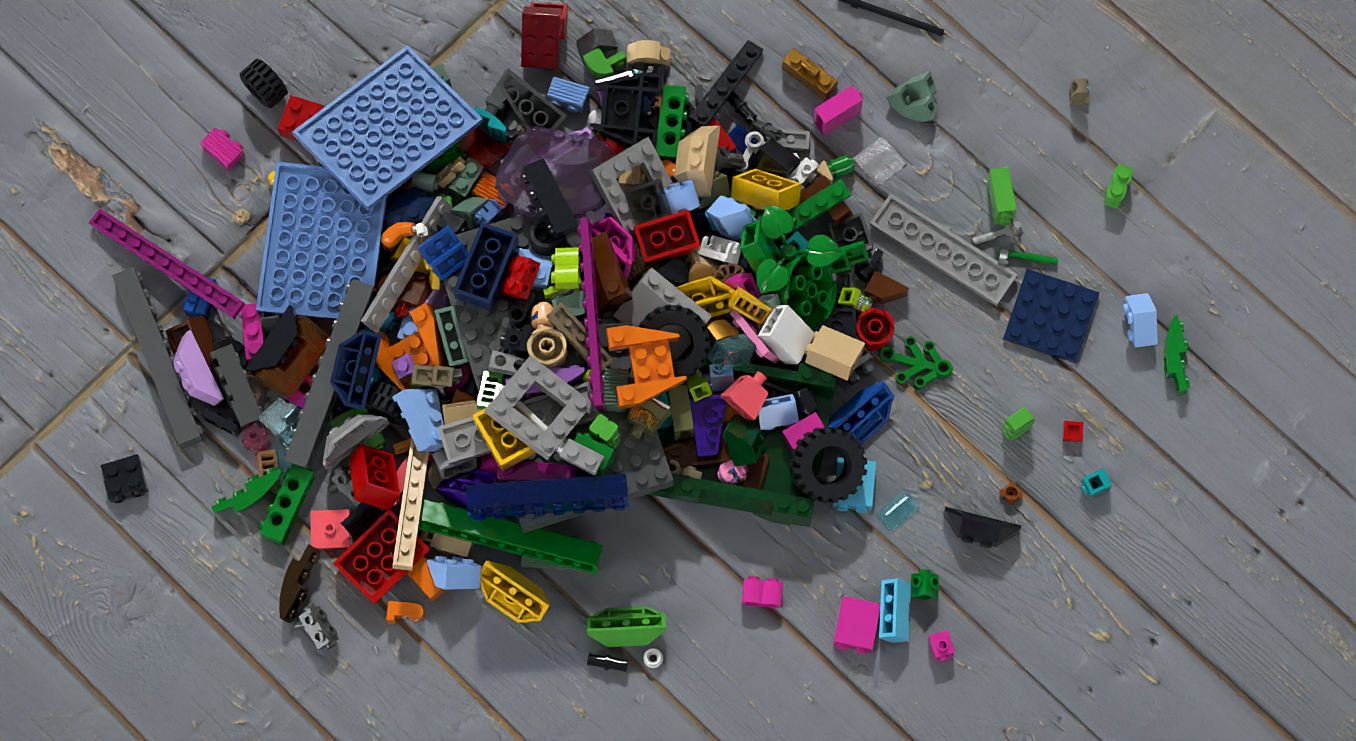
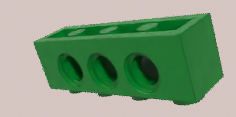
M663 85L655 149L661 161L669 159L675 164L679 141L685 137V129H682L683 122L686 123L687 111H684L685 105L689 104V94H686V87ZM676 104L679 108L671 109L670 106ZM675 122L677 123V125L675 127L668 126V123ZM669 139L675 141L672 145H668L665 142Z
M295 464L286 469L283 477L285 480L282 486L279 485L276 490L275 496L277 497L275 502L269 505L267 510L268 517L266 521H262L259 527L262 538L284 546L316 477L314 472ZM298 483V489L294 491L289 489L291 484ZM286 500L291 501V504H290L289 507H287V508H282V507H281V505H282V503H283L284 501H286ZM276 518H282L283 521L280 525H273Z

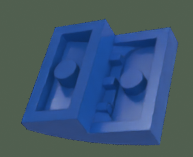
M448 225L416 247L440 281L462 267L469 254L463 243L459 241Z

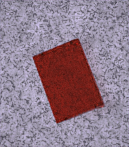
M478 127L458 141V148L484 168L511 152Z

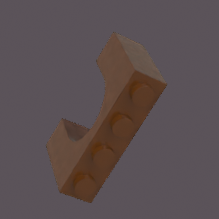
M825 176L816 178L808 188L801 189L799 204L827 188L831 183ZM844 201L827 211L838 226L853 216L852 211ZM795 231L790 235L786 236V241L795 233ZM782 239L779 241L781 245H783ZM792 244L793 246H795V248H796V250H797V249H798V245H797V244Z

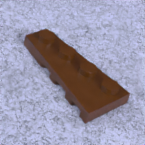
M727 425L722 427L717 455L697 457L695 437L685 442H679L663 448L667 462L675 460L683 468L686 466L718 465L731 460L728 453V443L725 442L723 432ZM668 464L670 470H674V466Z

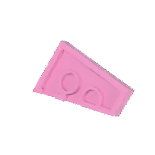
M733 310L730 313L734 318L732 323L738 329L741 328L745 332L743 336L749 343L753 342L756 346L754 348L755 352L761 358L764 356L776 364L780 360L777 355L769 350L768 346L757 336V330L748 319Z

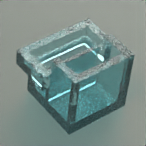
M279 397L258 419L266 431L286 449L292 441L291 433L298 425V414L300 411L294 403L290 402L287 404Z

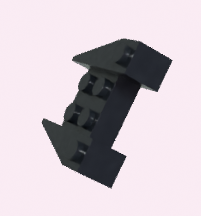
M643 72L634 76H625L616 80L595 83V91L604 92L601 124L590 123L591 131L627 147H631L649 137L656 149L657 130L639 128L642 96L662 97L663 74Z

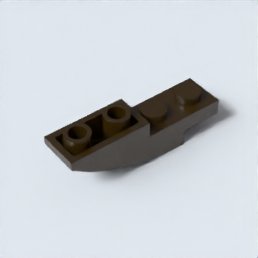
M309 544L299 561L292 558L281 587L279 602L280 619L288 623L296 618L300 604L306 600L309 589L304 587L303 584L309 579L311 569L320 559L321 551Z

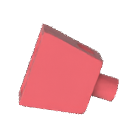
M757 372L753 378L750 375L741 376L720 397L744 419L755 420L768 396V392L762 387L767 378L761 372Z

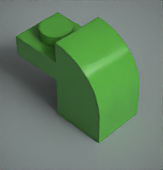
M598 47L583 55V62L590 74L601 80L614 76V70L622 69L627 64V58L625 53L621 51L606 59Z

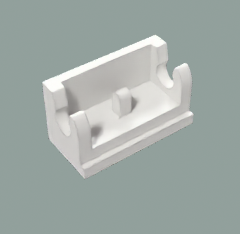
M712 235L710 244L707 245L709 237L705 236L703 238L698 254L738 264L741 243Z

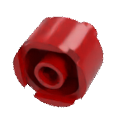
M877 308L867 309L860 314L857 320L856 333L858 338L865 343L867 351H879L883 347L888 346L893 339L894 320L885 310Z

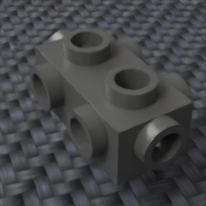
M339 465L334 470L335 475L331 478L334 484L327 486L329 493L339 490L357 507L362 503L354 499L350 466Z
M314 604L303 609L304 613L298 616L301 621L294 623L295 630L305 628V631L310 635L318 650L323 648L329 650L336 646V641L339 640L337 631L329 623L326 612L320 606L315 607Z

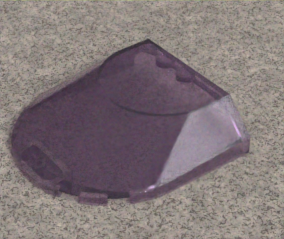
M534 126L516 137L496 173L495 189H498V196L505 204L509 202L514 205L515 211L541 219L538 210L520 182V175L523 166L544 158L575 219L586 216V212L590 210L596 212L605 205V201L589 171L613 158L617 153L607 142Z

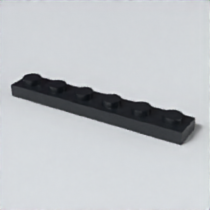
M747 40L691 113L688 121L698 127L708 126L762 55L764 49Z

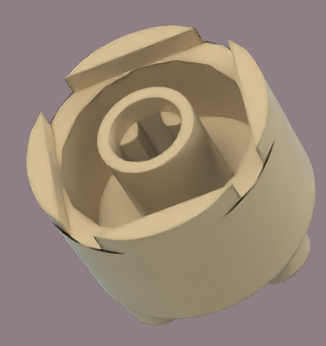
M549 326L541 327L532 333L527 342L529 357L531 355L548 369L554 366L560 367L566 362L567 344L564 335L560 331Z

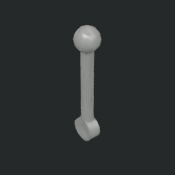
M217 309L224 328V336L229 338L232 333L227 328L222 312Z

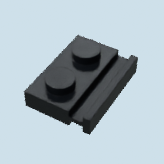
M362 503L340 524L356 541L384 513L380 508Z

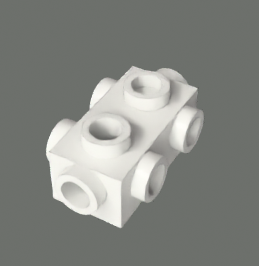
M806 157L786 179L800 183L801 189H803L808 182L812 183L818 175L816 170L819 164L812 159L810 161Z

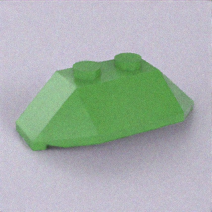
M646 606L606 608L593 616L587 617V635L607 647L648 645L666 631L665 613H659Z

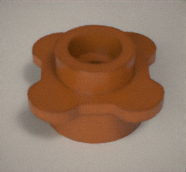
M1013 482L1009 483L1005 489L1002 488L999 492L1000 496L1005 498L1007 505H1013L1015 500L1021 499L1023 496L1022 492L1019 491Z

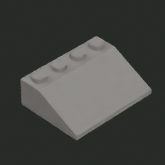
M650 268L631 291L633 299L621 304L612 316L620 323H633L634 327H638L645 316L654 311V309L664 307L665 305H682V307L689 308L698 314L705 325L712 317L653 268ZM676 324L666 325L659 331L676 333L680 336L678 341L669 342L672 361H676L691 344V337L682 326Z

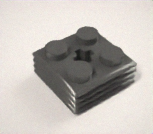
M862 213L854 214L839 226L835 221L826 224L829 238L834 241L838 248L864 241L867 252L873 250V242ZM847 234L853 236V239L846 238Z

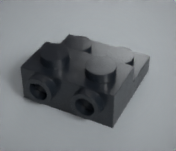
M138 454L101 465L105 480L104 484L111 503H121L126 500L125 498L132 496L137 498L143 496L145 492H149Z

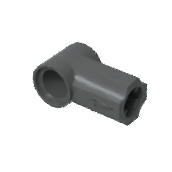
M718 147L714 171H720L722 168L741 170L744 166L742 154L729 153L724 147Z

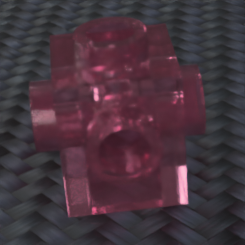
M257 423L247 425L243 432L240 433L243 437V440H241L242 444L247 450L251 448L256 456L257 452L264 451L272 446L267 438L270 434L264 426L259 427Z

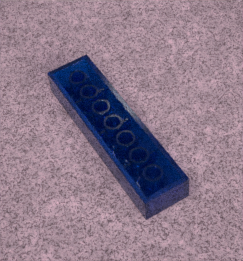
M626 474L466 485L467 510L470 519L474 518L475 521H483L487 517H494V519H505L506 516L523 518L529 514H533L536 517L545 516V513L563 515L565 512L573 511L575 514L585 513V510L604 512L605 509L612 508L614 511H622L629 507Z

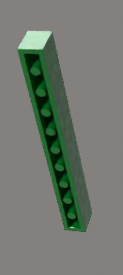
M422 498L418 529L592 574L597 572L603 545L597 542L580 540L575 536L569 537L555 531H545L541 528L523 533L520 522H510L501 517H491L481 512L475 513L467 511L462 507L456 508L442 502L436 503Z

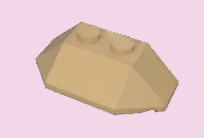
M719 125L701 126L679 141L674 177L681 185L682 182L693 180L698 198L711 197L720 132Z

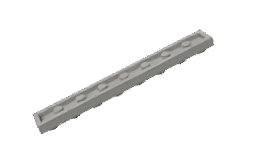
M436 197L421 222L427 227L428 235L418 237L416 232L412 236L361 319V322L372 332L379 331L423 259V256L416 247L438 232L437 223L446 212L451 213L453 207L443 197Z

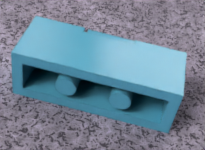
M898 578L881 580L879 638L891 643L909 641L910 583Z

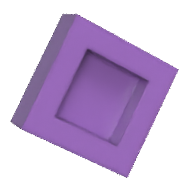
M407 353L392 362L400 380L412 375L415 362L411 354Z

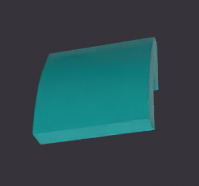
M475 106L474 111L483 119V123L478 127L488 130L490 139L508 144L507 129L503 123L491 113Z

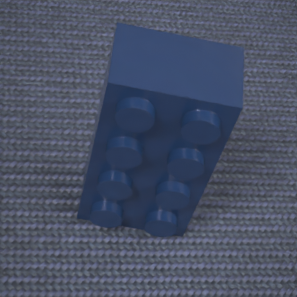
M481 222L453 290L455 299L492 311L501 288V282L507 272L508 264L511 258L514 257L518 247V234Z

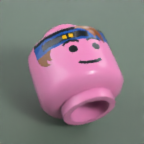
M729 460L720 465L718 478L721 483L737 485L745 481L748 468L746 465L734 466L733 460Z

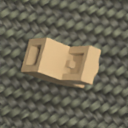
M636 41L627 45L626 63L633 65L635 62H640L646 65H663L668 68L670 67L671 49L660 46L658 41Z

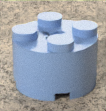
M693 180L682 182V185L679 182L669 185L668 190L663 188L656 191L664 216L688 209L691 211L700 206Z

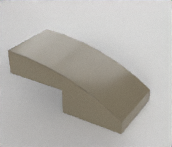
M414 364L411 385L452 387L453 368Z

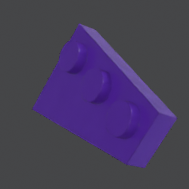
M721 395L708 396L695 402L693 398L689 399L697 457L718 454L726 401L720 397Z

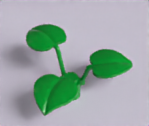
M767 206L761 220L762 232L771 239H777L782 236L784 247L781 250L782 259L778 263L773 259H766L759 265L756 278L758 289L763 294L783 288L788 282L789 275L787 269L781 266V264L785 261H791L796 255L808 253L807 261L809 264L815 267H824L835 262L840 257L841 250L828 236L816 235L810 239L808 243L809 249L797 251L795 246L787 244L785 237L786 233H790L793 230L794 223L791 215L780 207Z

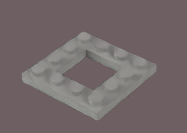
M649 137L589 171L614 220L631 236L634 235L633 226L664 216V213L662 212L658 196L633 212L616 178L641 165L655 193L663 188L668 190L669 185L673 184Z
M530 355L484 412L548 460L592 405L590 400ZM533 384L564 407L545 431L514 408Z

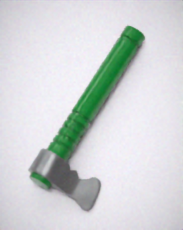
M1001 247L998 250V264L1008 265V257L1053 265L1058 263V258L1012 251L1005 247Z

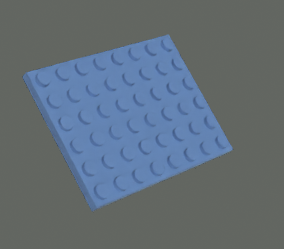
M407 45L292 132L293 136L369 210L483 123V119Z
M276 162L256 311L283 314L287 307L291 305L296 311V316L335 320L340 313L338 311L339 305L345 300L346 287L348 283H351L352 279L375 287L387 196L367 210L325 167Z

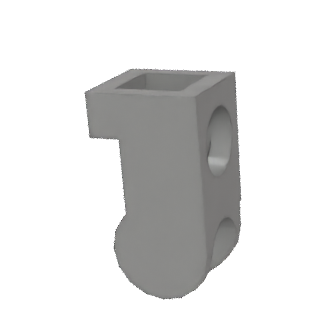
M493 350L488 371L514 376L526 360Z

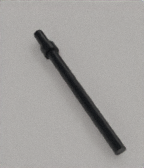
M838 0L850 4V7L861 8L939 36H943L945 30L861 0Z

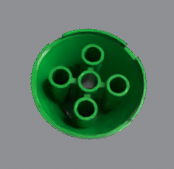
M803 253L783 265L789 275L787 284L777 291L763 293L762 295L778 294L781 305H788L810 329H815L831 315L834 309L837 283L833 281L831 271L833 272L834 270L831 264L824 267L812 266L807 261L808 253Z

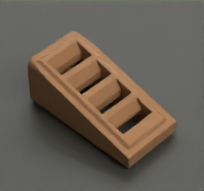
M277 450L257 452L260 477L266 474V470L271 469H264V466L274 465L277 470L279 469ZM266 458H273V460L263 461ZM280 479L270 491L277 490L278 486L281 485Z

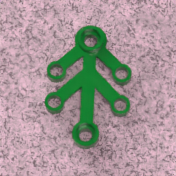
M912 336L907 337L904 344L906 348L912 351L915 358L895 353V350L890 346H885L880 351V359L885 363L896 361L913 366L904 372L896 374L895 380L900 385L905 384L908 378L924 369L932 371L923 377L919 376L915 379L914 386L917 389H923L926 383L937 377L946 379L953 372L952 364L947 360L941 359L932 341H926L923 350L925 353L930 354L934 363L926 360L916 344V339ZM912 340L914 344L908 345L907 341ZM931 345L933 348L931 350H927L925 346ZM889 353L891 357L885 358L884 354ZM945 367L947 371L941 372L940 368ZM898 376H904L905 380L900 381ZM921 380L924 384L919 386L916 382Z

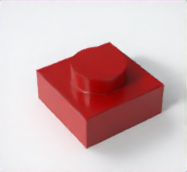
M1064 421L1062 441L1082 443L1084 422Z

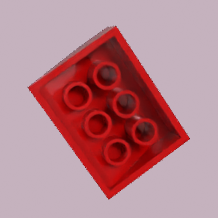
M387 510L333 563L334 567L374 605L409 571L392 568L399 518L391 510ZM418 536L413 566L430 551V548Z

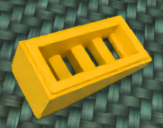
M740 287L736 289L729 300V308L760 325H763L772 311V308ZM748 301L749 304L747 305L746 308H744L743 306H744L745 303ZM755 305L756 308L754 309V311L750 312L752 307ZM760 309H763L761 315L759 317L756 316Z

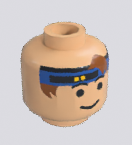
M540 302L532 308L530 323L535 329L546 326L555 327L546 317L554 309L550 303Z

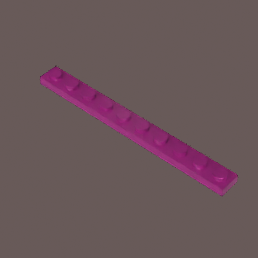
M99 208L90 220L89 224L234 320L246 305L243 301Z
M587 217L580 218V225L577 226L578 235L582 240V244H579L580 255H583L580 269L581 273L584 274L585 280L582 281L583 293H586V299H583L584 311H587V318L584 319V323L589 333V337H586L587 349L590 348L587 362L588 367H591L592 373L589 374V384L593 387V393H590V401L597 411L605 410L592 227Z

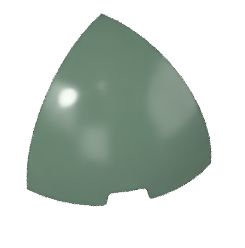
M930 71L902 83L885 97L898 113L911 120L932 121L936 115L937 104L933 100V95L937 93Z

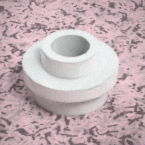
M652 648L644 653L643 660L647 667L657 668L663 662V655L658 649ZM653 655L657 657L655 662L649 660Z

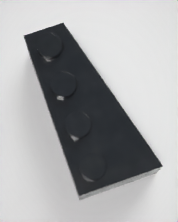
M542 158L523 166L520 182L538 210L540 217L544 220L548 233L557 240L577 231L578 223L545 159Z

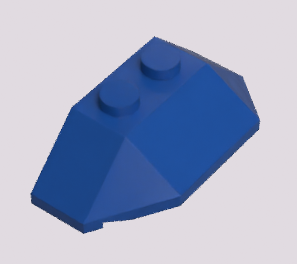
M883 381L860 390L832 415L828 427L848 432L860 442L859 445L861 446L888 422L892 401L894 400L893 393Z

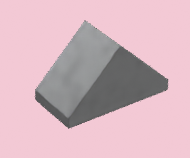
M593 28L577 40L582 58L583 55L598 47L602 52L618 48L612 30Z

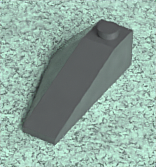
M509 68L497 82V85L528 133L544 145L567 115Z

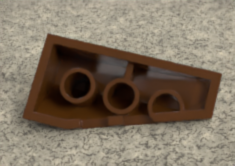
M606 231L592 238L598 315L633 299Z
M206 316L188 319L165 330L170 346L175 354L181 338L187 331L191 330L216 381V374L210 363V352H213L212 333Z

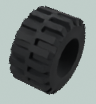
M256 58L239 73L245 87L261 104L268 108L274 107L288 94L287 87L270 66L260 59Z
M373 382L368 391L365 407L376 416L386 417L390 423L396 425H406L407 423L406 419H403L400 414L402 411L398 403L394 402L392 398L402 390L384 382Z

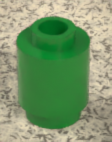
M847 155L833 159L827 164L832 177H835V179L852 173V168L855 167L852 158H848Z

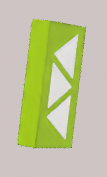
M580 279V288H579V289H582L581 279ZM554 285L543 289L545 301L550 303L556 296L562 294L567 296L573 294L578 289H556Z

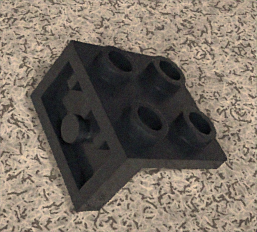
M221 389L220 392L224 399L218 405H212L209 410L204 408L201 416L204 421L238 437L242 430H240L226 396Z

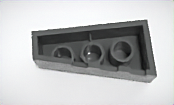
M230 344L210 352V363L240 430L261 422L262 415H264L263 409L255 401V391L248 384L247 373L245 369H242L240 365L241 360L238 353L235 352L233 345Z

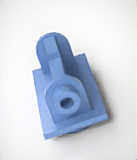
M489 200L474 214V222L479 225L481 222L492 224L495 222L494 220H497L503 214L501 210L506 204L501 207L497 200Z

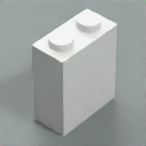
M775 305L758 337L784 364H799L808 343L811 344L814 332L788 305Z

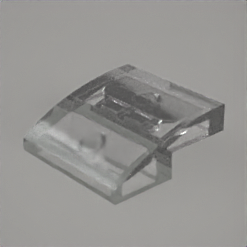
M882 136L852 158L853 162L865 172L866 177L878 188L907 166L903 158Z

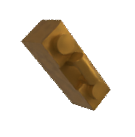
M793 48L783 59L782 69L825 102L837 89L838 80L797 49Z

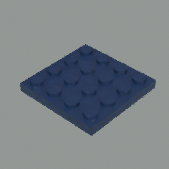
M1027 269L1003 340L1076 364L1100 292Z

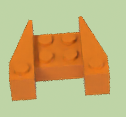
M424 303L410 311L418 331L393 346L386 333L374 332L382 334L375 363L400 390L412 389L409 384L411 383L412 375L400 380L392 362L407 353L411 354L416 365L448 367L434 310L436 309L431 304Z
M628 325L606 329L609 351L629 348L634 384L616 387L619 409L638 407L686 381V376H674L669 342L679 340V334Z

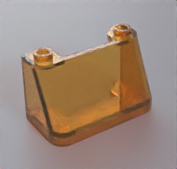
M296 315L300 342L294 350L291 349L288 353L289 358L283 366L280 365L279 368L262 369L261 372L256 373L246 370L249 378L284 397L291 396L319 361L321 355L325 353V343L329 337L326 332L307 316Z

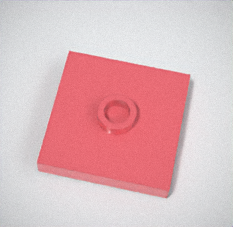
M350 510L311 511V546L318 550L348 549L350 547V534L340 523L350 515Z

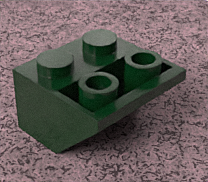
M734 414L723 432L724 440L729 446V458L733 460L734 466L757 463L765 448L761 429L738 414Z

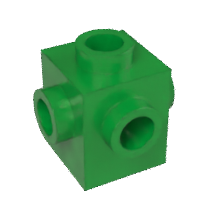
M927 569L911 574V597L920 600L939 598V575L931 573V570Z

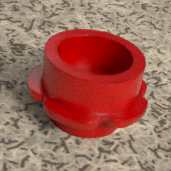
M396 302L392 308L395 318H404L408 313L409 305Z

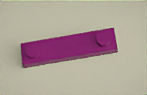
M521 461L503 472L498 465L497 479L576 487L578 467Z

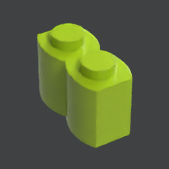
M555 248V254L551 255L552 266H555V271L551 272V283H555L556 289H579V248Z

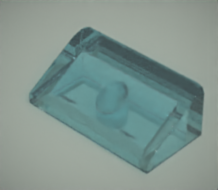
M903 490L877 511L875 515L891 531L919 506L910 493Z

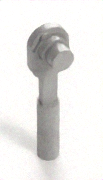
M1015 221L1005 225L1002 230L973 237L971 242L973 245L1003 235L1012 237L1020 234L1023 226L1020 221Z

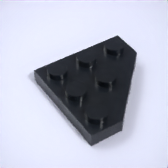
M836 308L813 332H819L822 325L856 339V308ZM806 354L803 355V358L799 363L807 364L805 363L807 357Z

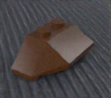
M393 268L376 277L375 288L377 293ZM415 271L396 302L405 303L415 308L423 305L434 290L431 289L429 275Z

